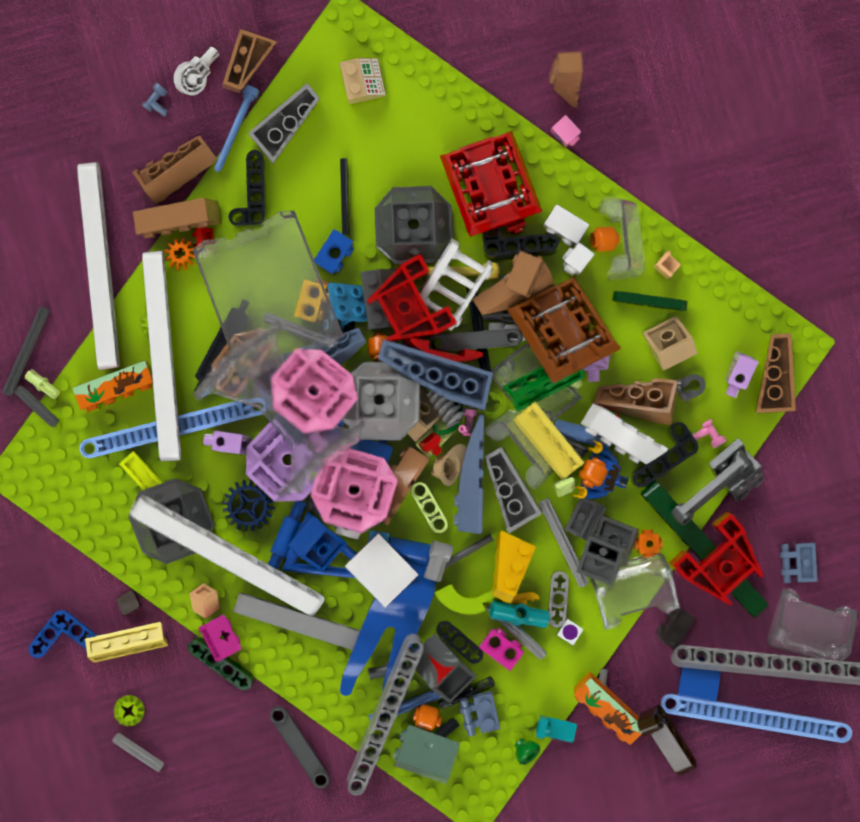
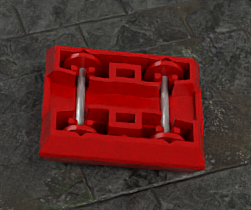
M512 131L440 155L469 237L543 212ZM511 164L516 166L517 171L513 172ZM518 175L522 182V185H519L521 195L519 194L515 177ZM462 181L464 182L466 189L461 190L459 182ZM468 193L470 203H466L463 194Z

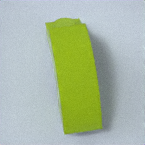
M452 583L434 591L443 605L461 614L484 612L486 609L483 603L491 604L493 601L498 600L492 596L493 588L473 597L461 595L455 590Z

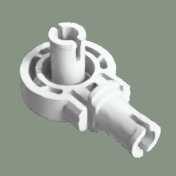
M210 47L201 58L194 57L191 61L181 63L174 73L176 89L187 95L199 94L206 85L207 76L211 73L209 66L219 57V52L215 48Z

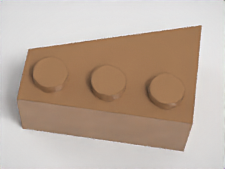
M240 29L222 88L241 93L245 85H247L275 47L277 41Z

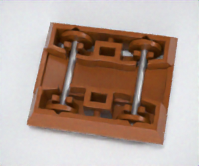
M575 276L508 309L511 317L553 383L621 350L618 342ZM590 322L593 325L592 331L589 330Z

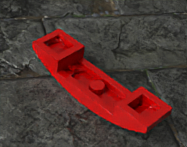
M412 337L404 341L406 347L462 364L483 356L482 352L468 349L459 351L458 355L428 349L429 341Z

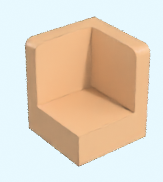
M669 250L654 265V268L667 280L681 265L670 255L671 252Z
M204 583L189 593L193 611L205 619L220 608L217 591Z

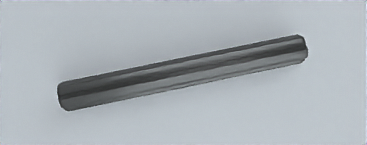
M39 307L2 392L8 396L14 394L50 311L44 307Z

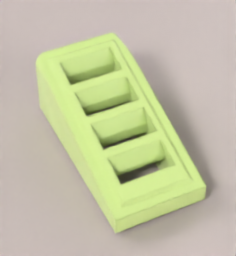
M570 476L552 484L558 497L575 490V481Z

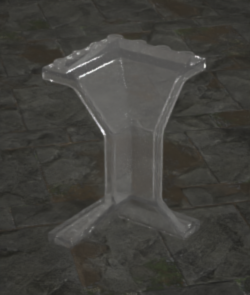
M276 321L225 354L193 395L197 400H200L209 393H215L261 410L289 443L291 448L292 478L275 491L282 497L286 493L288 495L292 494L295 490L299 494L326 465L360 441L361 437L359 435L362 433L360 429L366 423L359 418L349 429L335 426L331 430L303 433L273 409L271 378L283 365L276 341V335L283 326Z

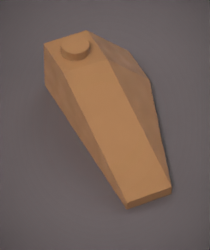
M545 263L530 297L554 286L551 272ZM504 278L472 300L483 316L509 309L526 301L528 297L506 288Z
M657 378L652 379L650 382L641 383V381H636L630 385L615 384L598 387L594 404L652 423L672 425L676 408L678 381Z

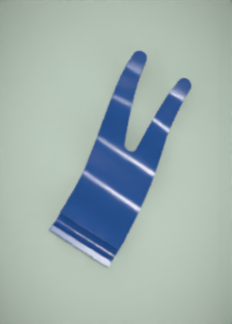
M389 537V545L409 564L418 576L386 607L374 598L343 672L340 684V693L342 695L348 696L352 693L359 674L387 627L395 628V634L382 692L404 639L409 634L417 635L431 604L436 586V581L424 577L430 558L431 544ZM394 695L389 696L387 699L393 700Z

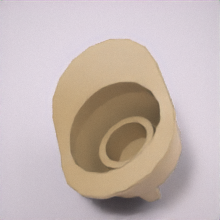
M458 444L451 448L447 454L439 455L434 461L431 474L441 479L444 485H452L461 474L467 447Z

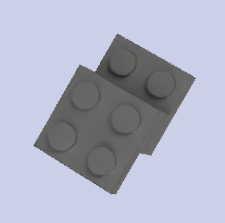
M739 438L709 463L712 473L716 478L732 464L733 458L739 453L743 452L752 460L754 465L751 470L743 475L739 474L725 486L736 503L739 500H744L749 495V491L754 487L758 488L764 482L763 479H765L761 465L746 451L744 444Z
M602 516L596 534L588 536L576 572L614 586L620 567L628 564L639 529L610 517Z

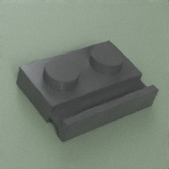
M579 498L564 530L587 541L588 536L594 534L606 507L588 498Z

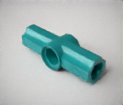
M493 601L489 610L490 619L507 621L515 626L524 624L546 628L550 620V614L547 610L530 608L525 604L513 605ZM517 611L522 614V618L517 615Z

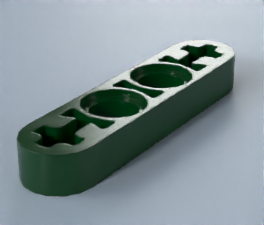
M613 291L612 301L676 311H687L688 304L686 300L623 291Z
M195 637L189 643L188 650L194 657L237 688L248 690L254 683L253 674L229 656L218 662L211 661L209 654L212 653L204 638ZM197 644L200 645L199 649L195 648ZM230 665L234 672H226L224 666ZM244 677L247 679L246 683L242 682Z

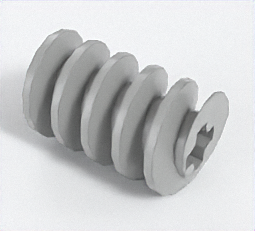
M432 390L426 395L431 397L430 402L435 404L434 408L436 410H439V416H444L442 420L447 423V428L453 427L463 419L462 416L466 411H458L462 406L461 404L455 405L454 401L447 400Z

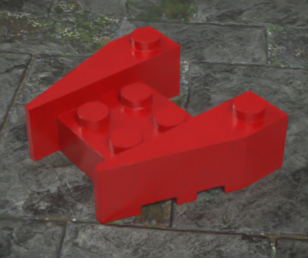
M421 254L404 262L366 302L368 306L378 301L395 334L386 338V341L394 342L411 337L418 338L437 335L457 324L449 306L431 315L418 292L414 281L430 272Z
M724 512L712 523L713 527L725 539L699 564L688 552L682 550L669 564L681 578L731 606L732 602L726 597L727 594L752 572L761 578L764 575L753 553V548L748 541L744 527L732 513Z

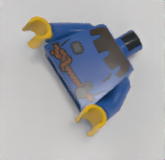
M592 440L595 442V447L593 449L588 448L592 451L589 460L596 458L604 462L608 474L599 487L593 486V488H589L583 485L582 482L580 486H575V488L579 489V494L574 495L576 498L597 499L607 496L609 492H613L614 486L624 489L627 486L629 478L619 475L621 467L618 465L617 458L609 449L602 446L596 440Z

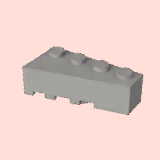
M504 446L486 455L485 459L499 500L501 512L507 531L510 533L541 515L543 511Z

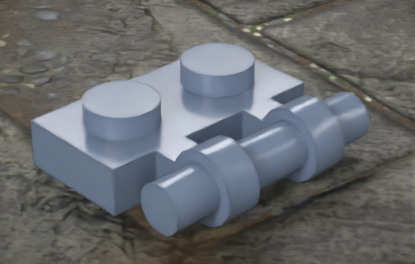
M815 543L794 544L795 551H789V544H781L782 552H780V558H782L783 569H781L783 582L791 583V575H796L797 582H817ZM790 558H795L796 569H790Z
M492 691L473 695V703H468L467 698L460 699V712L464 716L465 722L463 725L464 729L467 730L468 736H474V728L479 726L481 733L500 729ZM476 711L478 718L472 719L471 712Z

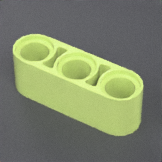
M415 483L411 488L412 496L431 529L436 533L444 532L448 527V522L431 491L425 483ZM422 485L425 487L426 492L423 496L415 494L414 489L416 486ZM427 502H432L435 505V510L431 513H427L424 510V505ZM442 519L445 522L444 528L436 529L433 525L434 521Z

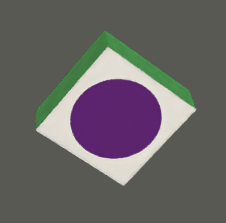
M566 619L557 635L574 645L584 629L571 620Z

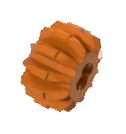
M175 238L174 246L170 242L168 243L171 250L165 249L164 251L166 254H170L165 257V260L171 261L169 264L171 268L176 265V270L180 271L181 266L188 270L187 263L193 266L194 263L191 261V258L197 259L198 257L192 254L197 251V248H191L193 243L191 241L186 243L185 238H182L180 243ZM183 250L185 256H181V259H179L180 257L177 256V253Z

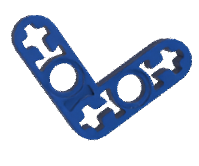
M59 610L53 614L29 646V653L34 658L43 657L63 632L85 649L86 638L83 641L80 638L86 634V631L89 633L86 635L88 638L99 635L67 610ZM65 614V618H64V619H65L67 622H71V619H72L74 622L69 625L68 629H66L65 627H66L68 624L65 623V622L59 623L58 621H59L60 618L58 617V615L61 616V615ZM74 625H79L82 628L81 635L76 636L72 633ZM48 628L55 631L53 639H48L45 636V631ZM42 640L46 642L41 647L43 652L35 653L36 648L34 646L40 645Z

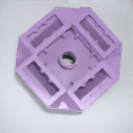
M273 419L246 447V475L273 501H303L312 492L321 460L329 455V445L316 433L306 443L299 446L277 419ZM287 454H291L294 458L291 465H286L283 461L284 456Z

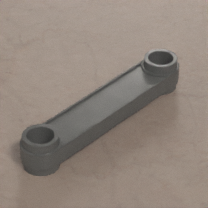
M515 328L438 334L430 338L429 347L432 350L441 352L510 347L519 345L523 340V335L520 330ZM511 332H515L518 335L517 342L510 340L509 335ZM435 338H439L442 341L440 348L435 347Z
M743 452L739 453L733 458L732 464L695 496L685 504L681 503L676 506L672 511L673 517L681 525L687 524L693 518V513L739 474L743 475L751 470L754 465L752 460Z
M275 706L270 712L271 721L312 783L317 788H325L330 781L329 773L288 711L283 706ZM274 711H282L284 717L282 719H276L274 717ZM324 775L326 782L318 783L316 777Z

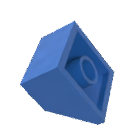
M313 515L289 546L302 559L323 573L347 542Z

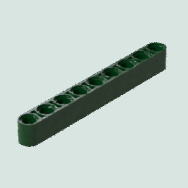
M654 480L640 493L701 561L717 548L692 519L685 525L677 522L673 517L672 511L678 504L658 482ZM746 579L730 592L754 619L769 606Z

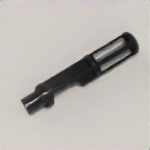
M488 676L466 687L450 704L446 700L439 701L438 703L441 709L447 706L452 707L459 703L462 698L468 699L473 695L494 687L495 681L491 676Z

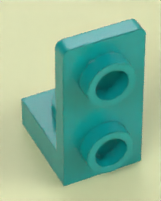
M539 715L535 734L536 737L543 739L546 736L572 743L577 724Z

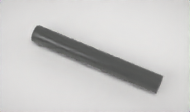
M491 534L451 556L449 562L446 563L445 569L492 542L494 539Z

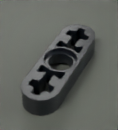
M447 620L438 623L436 627L438 636L466 660L473 664L479 663L482 660L483 651L457 627ZM441 625H449L448 630L452 634L454 630L458 632L452 636L451 641L447 639L450 635L446 632L444 634L440 633L442 630L440 628ZM461 636L465 639L463 647L455 646L454 640L456 637ZM469 643L472 644V646L469 647L472 651H479L478 659L475 657L471 659V654L467 650L466 653L462 652L467 648Z

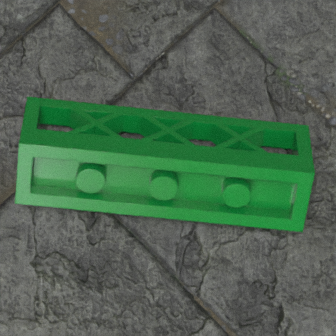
M542 366L504 385L503 388L511 397L514 409L518 412L534 402H538L585 378L583 369L553 383ZM520 387L519 389L512 391V389Z

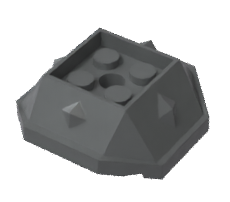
M432 186L393 187L375 207L376 248L395 265H402L421 254L426 264L435 263L441 257L451 239H453L451 205ZM412 220L419 223V227L415 230L408 227V223Z
M177 478L138 492L131 509L132 511L141 496H146L209 532H212L215 526L202 489ZM130 511L128 517L142 553L165 564L196 553L138 521L131 515Z

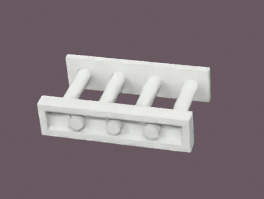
M451 239L419 293L426 307L433 312L443 308L430 301L428 296L431 291H437L459 304V308L453 314L457 322L455 327H458L463 319L461 315L483 280L490 277L493 269L491 261L488 260L486 265L483 266L461 253L460 249H458L459 242ZM451 258H456L480 272L475 282L449 268L448 263ZM447 275L469 288L470 290L465 298L440 285L438 281L440 276Z

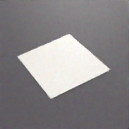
M379 533L345 566L384 607L418 576Z

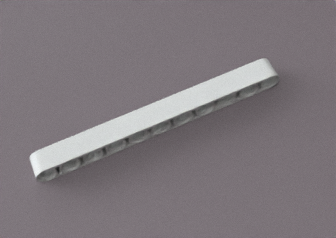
M98 162L78 164L77 170L97 365L99 370L119 368L120 356L100 166Z
M163 251L143 253V269L159 456L161 462L181 460V444L165 259Z
M141 496L131 511V515L138 521L310 616H315L325 601V598L315 590L146 496Z

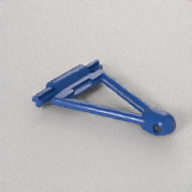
M295 501L289 516H285L270 550L272 556L268 565L278 570L284 557L287 560L282 571L356 578L347 568L328 566L322 573L311 564L296 563L299 555L289 544L313 515L307 511L303 523L299 520L306 503ZM347 544L341 550L350 560L358 554Z

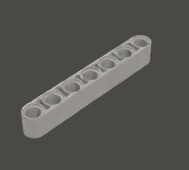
M241 592L238 594L233 610L238 614L353 650L360 632L358 629L318 616H310L302 611Z

